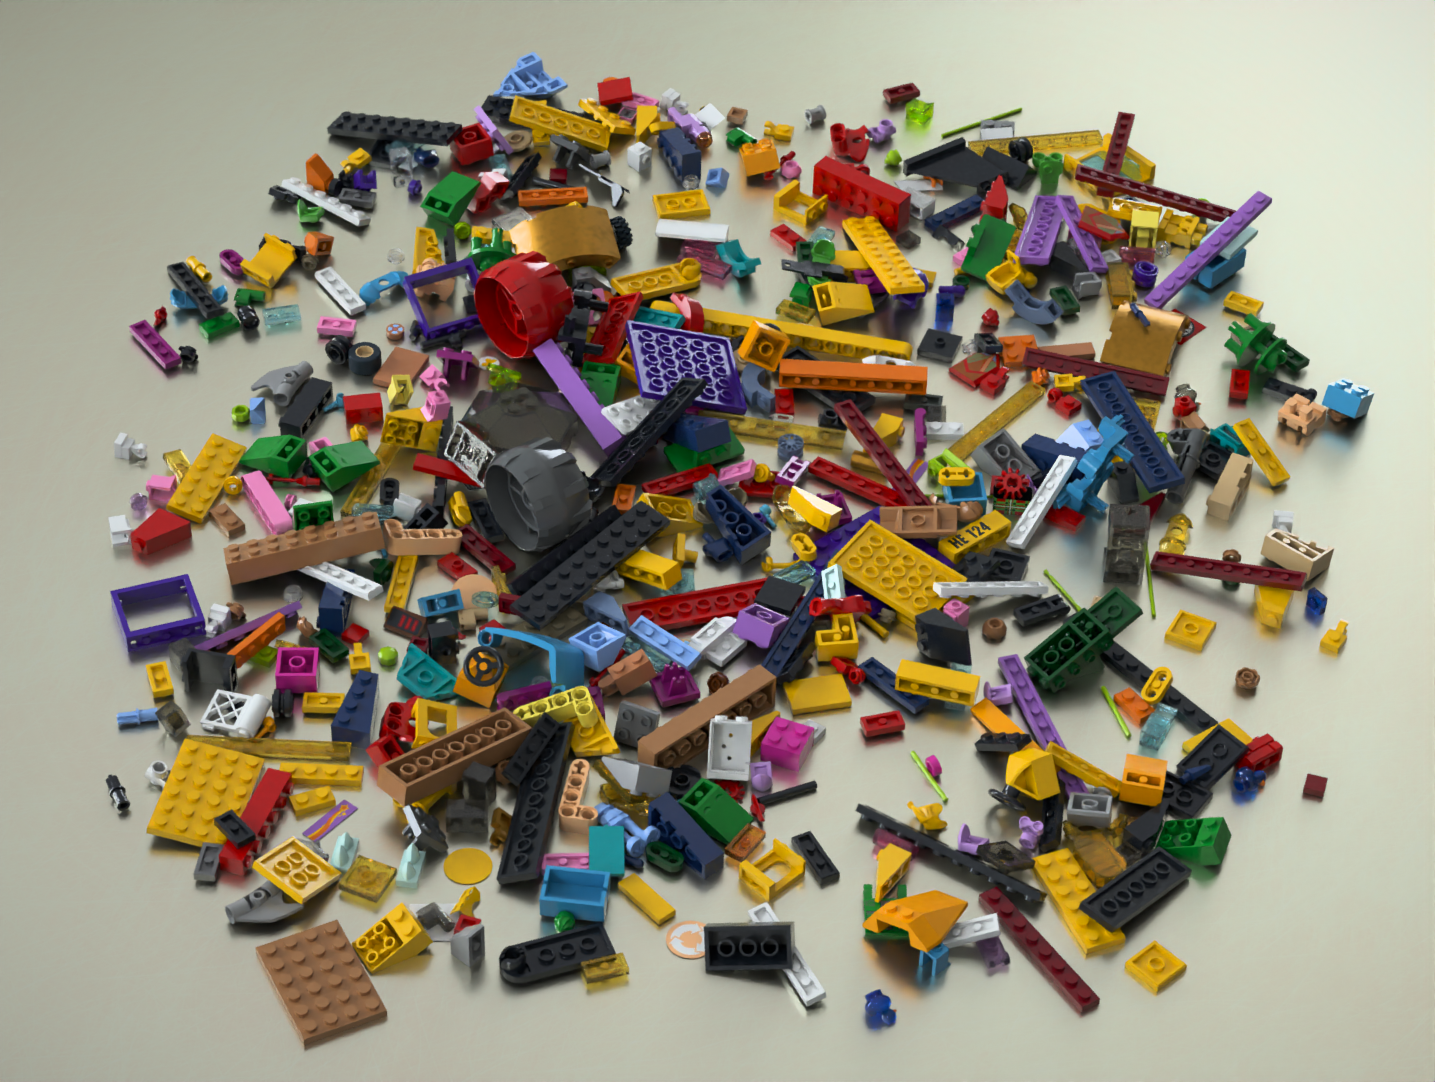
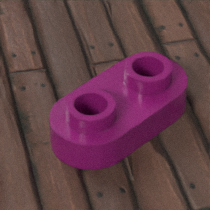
M231 249L220 252V263L231 273L242 275L243 271L240 263L244 258Z

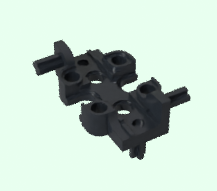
M584 284L583 289H574L573 300L575 306L569 315H565L564 326L559 329L558 340L568 342L564 356H569L573 361L572 366L582 367L584 353L602 356L603 345L586 343L590 310L607 312L609 302L591 300L593 285Z

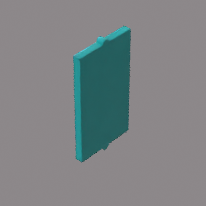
M589 826V870L610 872V877H625L624 826Z

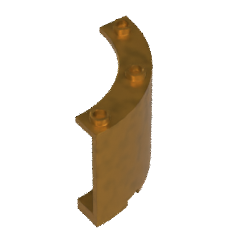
M577 205L553 208L536 214L537 217L530 221L527 219L510 230L516 255L521 252L527 254L531 251H536L546 256V261L557 265L561 271L579 266H600L610 269L621 259L607 209L588 205L587 208H578Z
M1123 301L1110 326L1109 331L1112 334L1110 340L1106 339L1100 362L1166 377V374L1169 375L1172 364H1170L1175 346L1177 342L1181 341L1185 330L1189 329L1191 319H1188V315L1137 303V306L1143 311V314L1150 322V326L1145 327L1140 319L1135 317L1134 312L1131 311L1129 305L1132 302Z

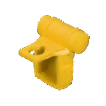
M1009 249L1006 251L1008 261L994 267L986 275L988 284L1002 295L1006 294L1004 290L1017 279L1023 286L1030 289L1036 286L1038 280L1032 272L1021 266L1020 258Z

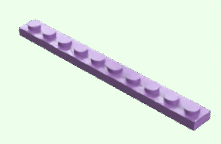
M1258 190L1145 297L1144 303L1148 306L1162 309L1272 204V198Z
M1018 655L998 657V665L1007 683H1011L1013 694L1040 747L1045 751L1049 742L1052 741L1066 749ZM1063 768L1056 773L1057 779H1061L1066 783L1065 796L1068 801L1071 792L1090 794L1081 778L1067 773Z

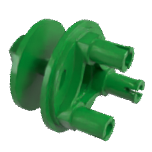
M1250 313L1244 321L1254 329V331L1244 329L1237 321H1233L1231 324L1235 326V329L1229 326L1228 330L1239 338L1242 346L1233 338H1229L1225 342L1224 347L1236 355L1239 367L1247 365L1259 353L1262 356L1254 368V373L1257 375H1261L1267 370L1274 373L1276 366L1287 361L1288 354L1284 351L1287 339L1281 337L1268 348L1266 347L1275 331V324L1273 322H1262Z

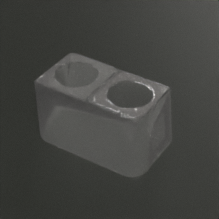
M407 147L390 149L392 182L396 188L406 187L413 180L412 156ZM402 164L405 167V171L402 174H395L393 172L394 166Z

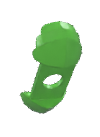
M819 239L811 250L812 262L830 264V261L836 257L834 243L827 239ZM822 276V279L807 277L811 286L831 282L828 276Z

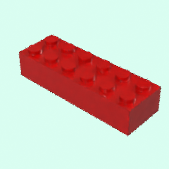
M825 156L814 165L813 194L820 197L826 194L828 195V201L863 217L873 216L875 219H878L881 225L896 232L909 223L911 194L828 156Z

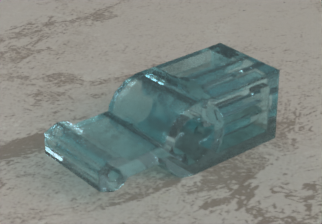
M1159 703L1141 730L1139 744L1158 751L1170 730L1173 720L1178 714V709Z

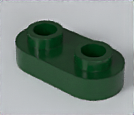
M660 841L650 842L646 846V858L669 872H678L683 868L684 857L675 849Z

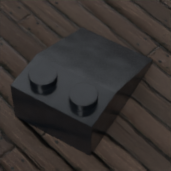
M936 608L915 616V630L918 638L917 647L920 652L929 658L967 666L972 665L968 629Z

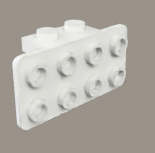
M638 395L604 407L601 413L622 434L627 435L635 430L661 400L646 399Z

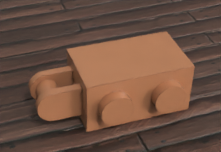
M640 649L607 668L610 674L602 678L598 682V686L602 689L604 696H610L617 691H620L623 696L658 675L643 649Z

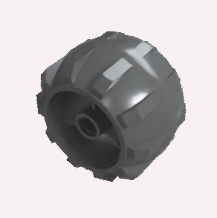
M536 437L495 456L489 463L484 478L491 511L504 534L523 551L542 552L552 546L559 545L589 522L593 509V502L589 499L587 488L589 484L586 476H583L576 464V458L572 453L562 449L561 443L549 437L544 439Z

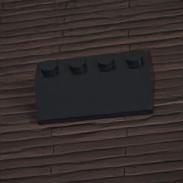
M794 922L708 923L704 926L705 969H793L795 950Z

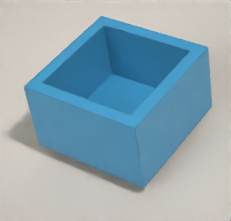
M1343 378L1328 384L1321 405L1355 419L1368 413L1374 393L1369 391L1370 389L1366 386H1356L1353 384V381Z
M975 472L974 483L970 486H943L946 504L960 506V503L963 501L965 503L977 501L983 508L981 516L986 515L987 496L982 472Z

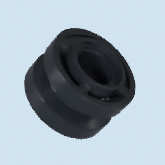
M1021 137L1011 141L1008 145L1010 157L1020 162L1032 159L1033 148L1027 138Z
M337 335L325 345V352L331 361L336 364H343L347 361L349 349L353 345L345 336Z
M274 689V694H272L274 718H280L281 714H284L285 718H291L294 711L292 689H286L284 693L280 689Z

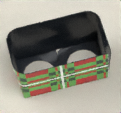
M994 485L993 511L996 510L1000 514L1022 516L1032 500V488L1024 486L1027 489L1026 493H1022L1021 498L1015 495V500H1011L1010 495H1008L1007 499H1003L1005 493L1003 492L999 495L998 491L1001 488H996Z

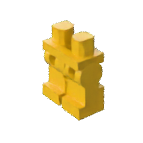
M1167 209L1158 225L1156 241L1165 244L1173 242L1190 249L1192 244L1200 246V241L1207 234L1208 225L1200 223V217L1195 216L1194 218L1188 215L1183 217L1173 214L1174 210Z

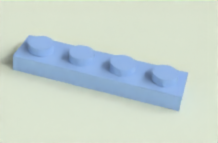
M642 615L629 628L630 634L676 662L687 671H690L702 658L700 652Z

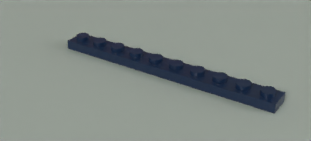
M835 549V551H834L833 554L831 555V557H830V559L828 560V562H829L840 550ZM828 562L826 563L822 571L827 569ZM822 572L761 664L774 676H777L790 660L817 616L809 615V606L814 598H824Z

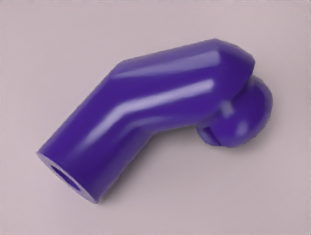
M961 285L939 286L938 289L940 295H951L957 298L963 297L966 291L965 287Z

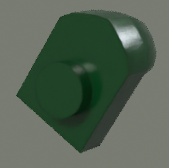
M375 558L369 561L372 567L375 568L373 571L374 582L383 586L391 578L393 562L383 558Z

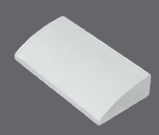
M659 219L655 236L725 243L728 240L729 225Z

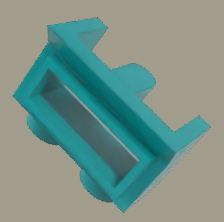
M1224 423L1216 429H1210V440L1212 442L1220 441V446L1229 450L1230 446L1236 454L1245 457L1250 455V452L1232 428L1233 426Z

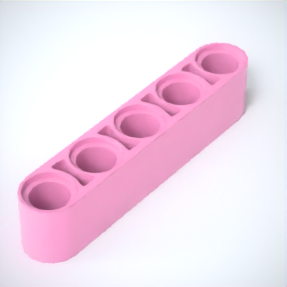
M258 470L242 475L241 481L245 492L273 535H281L289 530H293L291 516L262 472Z

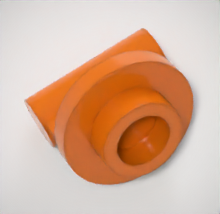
M1038 367L1037 371L1035 370L1031 373L1034 387L1039 388L1041 384L1049 383L1050 375L1045 368Z

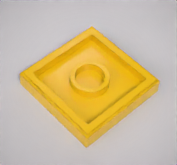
M1180 609L1167 629L1165 638L1202 651L1214 632L1217 622Z
M1154 940L1126 961L1125 968L1158 992L1187 969V964Z

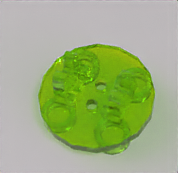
M488 363V366H486V370L491 371L488 384L495 385L497 378L504 375L506 380L504 389L511 391L515 379L521 380L522 373L492 363Z

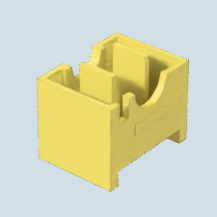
M1132 211L1128 253L1154 256L1159 212Z

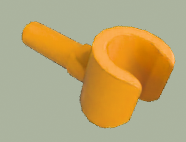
M272 717L264 718L262 722L264 728L254 737L253 740L255 742L267 732L272 733L276 730L275 721Z

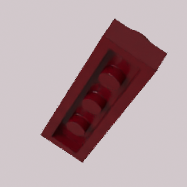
M466 524L457 529L462 532L461 545L497 576L502 578L516 570V564L471 526Z

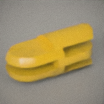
M461 491L455 492L454 496L447 502L453 521L459 527L466 524L469 525L472 522V516L466 497Z

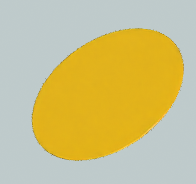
M462 848L447 856L443 868L447 877L452 881L460 884H474L487 878L492 871L493 865L491 858L485 852L475 848Z

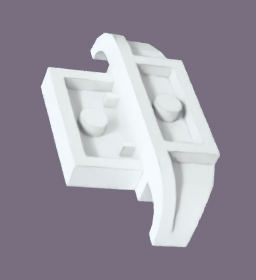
M726 616L721 618L715 617L691 637L689 646L701 653L702 660L708 659L723 667L747 646V641L740 639L737 634L732 633L737 619Z

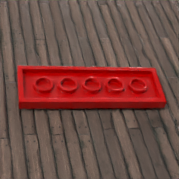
M641 291L609 298L608 311L603 312L589 342L590 344L603 345L602 356L585 353L582 368L585 361L605 364L615 363L627 336L625 324L627 320H634L643 300Z

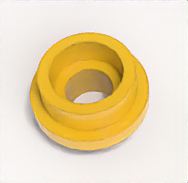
M230 476L225 479L223 487L228 494L235 495L242 490L243 483L240 478ZM234 484L236 487L231 488L230 485Z

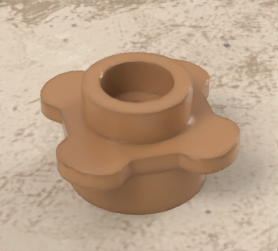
M1333 409L1327 410V414L1331 415L1335 421H1341L1343 418L1349 417Z
M227 602L226 606L230 608L233 620L238 621L246 617L242 605Z

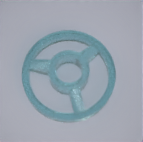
M480 591L472 595L471 601L478 607L492 608L499 604V596L492 592Z

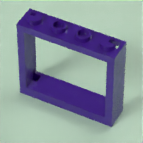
M472 257L404 277L403 287L425 340L434 339L463 329L469 330L481 324L478 314L429 328L413 290L414 288L466 273L475 290L479 274Z
M188 574L110 591L112 607L128 652L207 634L205 618ZM187 592L196 617L130 631L122 606Z

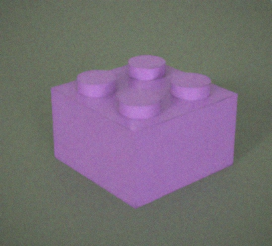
M754 603L739 611L732 633L737 634L742 640L755 642L760 648H769L775 644L790 618Z

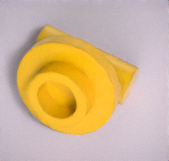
M356 424L354 428L350 429L351 442L366 441L368 439V431L365 426Z
M760 463L756 465L753 477L757 482L763 483L767 480L773 481L775 479V475L770 472L766 464Z

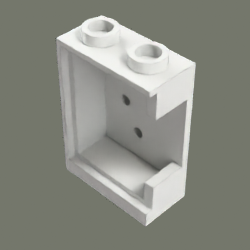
M715 715V718L710 720L707 778L748 781L752 721H748V717L737 716L736 720L727 719L728 716Z

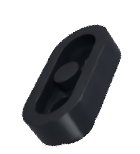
M385 478L380 482L379 502L382 506L392 508L394 500L399 499L400 484L397 479Z

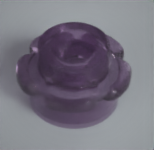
M142 493L134 494L129 501L131 508L139 511L145 509L148 503L147 496Z

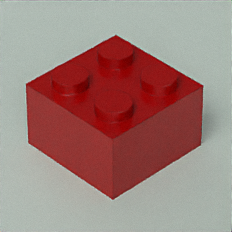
M480 123L463 127V131L449 144L450 150L462 166L494 156L492 138Z

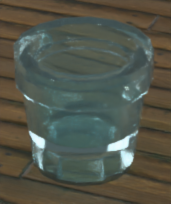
M710 473L708 477L693 483V491L697 501L706 500V494L719 486L715 474Z

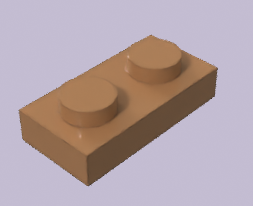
M226 503L208 510L209 517L228 537L245 530V523Z

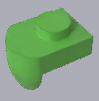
M301 199L298 200L297 213L300 222H318L325 213L323 206L307 208Z

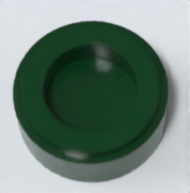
M964 275L955 276L952 286L961 285L968 290L970 279Z

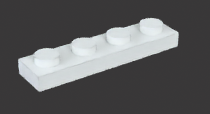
M331 266L315 272V278L350 316L366 310L365 302Z

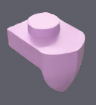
M985 682L984 698L989 699L995 706L1013 702L1011 683L991 688L989 682Z
M771 761L750 763L752 787L761 792L770 789L773 785Z
M963 823L958 834V850L968 852L970 855H980L990 847L989 839L972 836L968 825Z

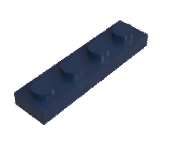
M977 194L926 218L924 225L934 232L940 224L948 228L980 212L981 203L984 199Z
M874 657L858 665V668L865 672L868 680L914 714L929 705L930 699L926 696L895 690L896 674Z

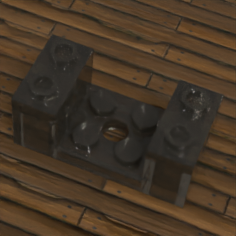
M457 420L443 455L482 488H485L484 478L489 463L495 456L509 449L494 447L487 441L490 432L481 424Z
M1110 504L1107 547H1104L1102 561L1104 583L1142 585L1150 532L1149 506Z

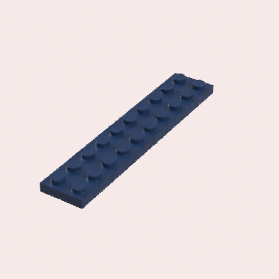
M1115 371L1080 380L1083 391L1101 419L1105 416L1112 419L1120 414L1124 416L1123 420H1125V423L1121 428L1128 432L1124 441V448L1135 455L1130 464L1149 494L1185 484V477Z

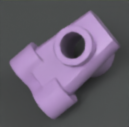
M882 119L878 127L868 129L869 133H867V136L873 138L875 143H879L895 134L896 128L891 120Z
M1023 816L1019 819V828L1022 830L1019 843L1027 849H1034L1035 845L1039 843L1040 835L1043 834V823L1040 821L1032 822L1029 817Z

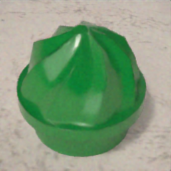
M561 911L554 918L555 928L560 933L572 930L575 927V917L568 911Z

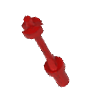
M790 151L787 155H783L780 159V167L786 161L792 160L796 153ZM778 169L764 172V175H766L764 180H772L774 178L772 174Z
M269 473V477H265L269 481V485H273L274 481L296 482L303 485V487H307V485H321V478H309L307 475L292 479L274 478V474Z
M623 648L620 649L612 665L619 662L625 654ZM610 666L606 667L596 679L592 676L589 679V687L598 686V682Z

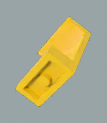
M265 233L266 243L250 262L244 259L240 265L244 274L272 289L296 260L297 256L295 248L291 244H285L277 236Z

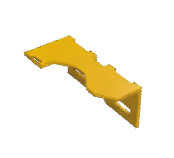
M475 886L465 890L459 899V903L454 906L450 915L460 910L463 915L475 917L472 913V905L480 900V891Z

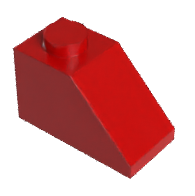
M392 734L377 739L365 749L378 768L379 765L405 754Z

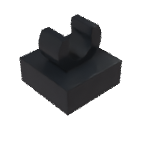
M342 170L338 175V179L343 181V188L354 189L353 173L347 175L345 170Z

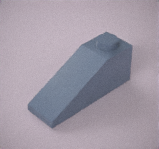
M599 591L583 602L585 616L588 620L595 623L604 622L615 630L626 634V637L630 636L627 619L614 597Z

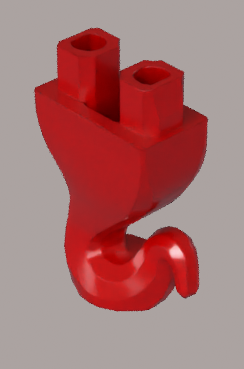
M862 595L841 599L816 597L809 606L810 616H820L829 612L832 619L834 614L852 613L854 623H857L863 614L868 615L872 612L870 601H864Z

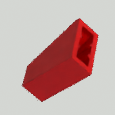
M158 508L130 534L132 549L150 555L189 539L192 536L191 523L186 519Z

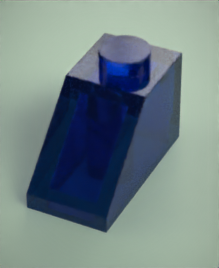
M936 293L935 321L953 322L954 294Z

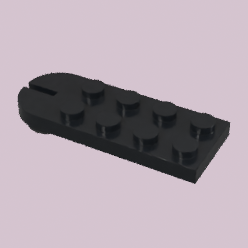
M602 922L508 946L502 950L499 956V968L503 977L508 981L527 983L616 959V952Z

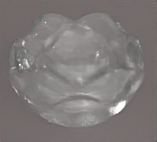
M1069 238L1066 243L1076 256L1080 258L1082 254L1074 238Z

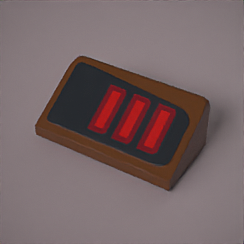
M393 606L383 628L412 638V636L421 637L427 630L428 620L426 617Z

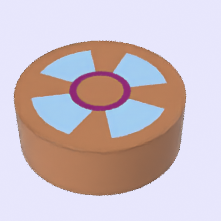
M390 324L386 328V335L392 340L401 339L405 334L404 327L401 324Z

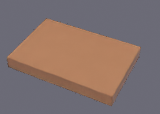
M395 347L374 376L373 384L389 388L392 375H410L411 383L413 384L428 363L429 355Z

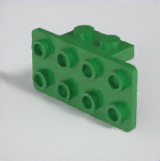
M988 214L983 215L980 223H976L972 233L975 234L974 237H970L966 247L969 249L961 265V270L987 281V273L994 267L1001 265L1016 227Z
M729 428L731 442L702 452H696L678 444H672L664 447L663 452L677 473L708 463L712 465L743 455L745 449L731 428Z

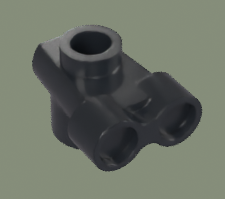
M825 409L823 414H819L818 427H821L822 430H835L846 434L847 426L833 409Z

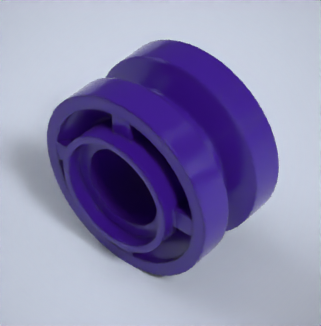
M1146 261L1137 262L1134 265V271L1131 276L1132 281L1142 287L1154 286L1159 272L1158 267Z

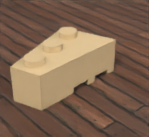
M1232 452L1214 487L1212 495H1209L1207 498V514L1229 521L1249 489L1254 459Z
M1276 528L1265 535L1260 554L1267 557L1270 561L1283 566L1286 570L1307 572V581H1309L1329 567L1334 548L1328 546V549L1317 546V542L1312 540L1310 543L1299 540L1298 535Z

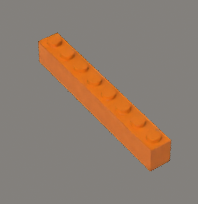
M780 359L779 387L926 395L928 367Z

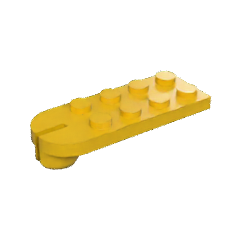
M685 258L680 263L612 278L610 285L621 296L641 291L643 300L699 286L702 278L700 272L701 264L694 258Z

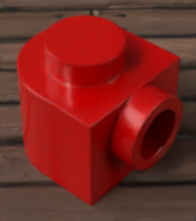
M1189 396L1175 398L1173 414L1181 420L1182 417L1189 416L1193 411L1196 412L1197 406Z

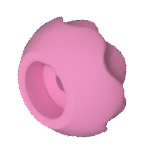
M793 160L786 161L780 168L782 175L788 179L797 178L802 173L801 166Z

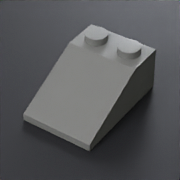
M1002 428L978 445L970 455L978 466L991 476H1002V470L1008 473V469L1012 468L1013 473L1019 469L1018 475L1025 474L1024 479H1027V474L1031 478L1040 471L1005 428Z
M602 756V762L621 787L630 790V794L642 796L643 792H646V796L658 798L659 794L663 795L669 791L671 770L638 761Z

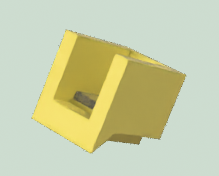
M392 375L391 384L387 390L390 405L408 404L414 393L410 375Z

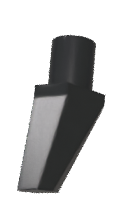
M417 320L412 322L409 330L411 333L409 338L413 341L422 334Z
M742 335L736 339L731 338L730 343L733 352L740 348V344L744 340Z
M307 457L302 472L306 475L308 474L310 478H315L317 474L311 465L309 457Z

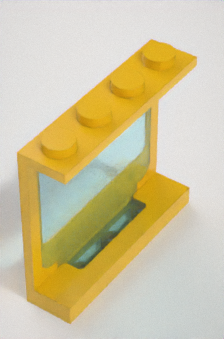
M1110 133L1105 134L1102 147L1078 159L1065 154L1063 169L1075 176L1078 164L1102 171L1112 135ZM1127 146L1119 176L1146 183L1154 179L1156 164ZM1085 182L1086 185L1097 192L1098 187L1096 185ZM1115 192L1114 197L1117 198L1123 195V193Z

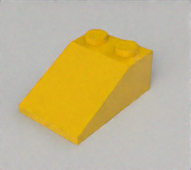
M643 492L637 503L643 501L670 519V525L656 537H665L698 529L704 525L693 518L694 506L690 499Z

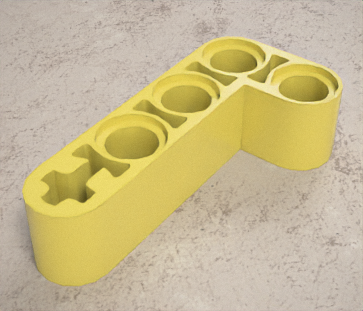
M578 686L520 706L513 712L532 728L544 712L557 722L578 716L581 725L585 728L593 727L598 722L594 702L589 690L585 686Z

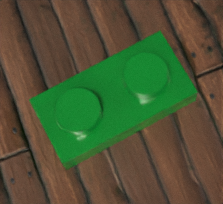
M231 312L199 324V330L207 339L240 327L239 320Z

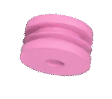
M287 494L284 503L285 509H291L297 502L296 495Z

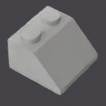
M1071 792L1067 807L1068 824H1073L1077 827L1087 825L1099 829L1110 828L1113 796Z

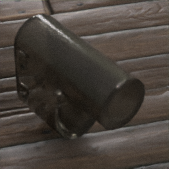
M435 902L416 912L418 915L417 919L426 930L438 924L445 932H450L455 927V922Z

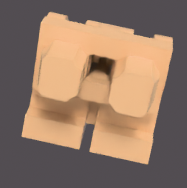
M427 258L422 262V265L419 264L416 273L446 264H439L436 260ZM455 277L414 288L415 295L423 298L425 294L431 295L434 292L439 295L440 300L445 302L454 290Z
M1296 393L1278 411V421L1281 423L1287 421V426L1297 431L1302 430L1304 435L1309 436L1314 429L1319 428L1325 422L1327 408L1315 402L1310 404L1309 399Z

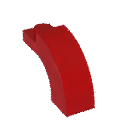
M673 292L670 299L677 306L680 314L686 319L680 329L703 333L704 312L700 302L684 293L680 295Z

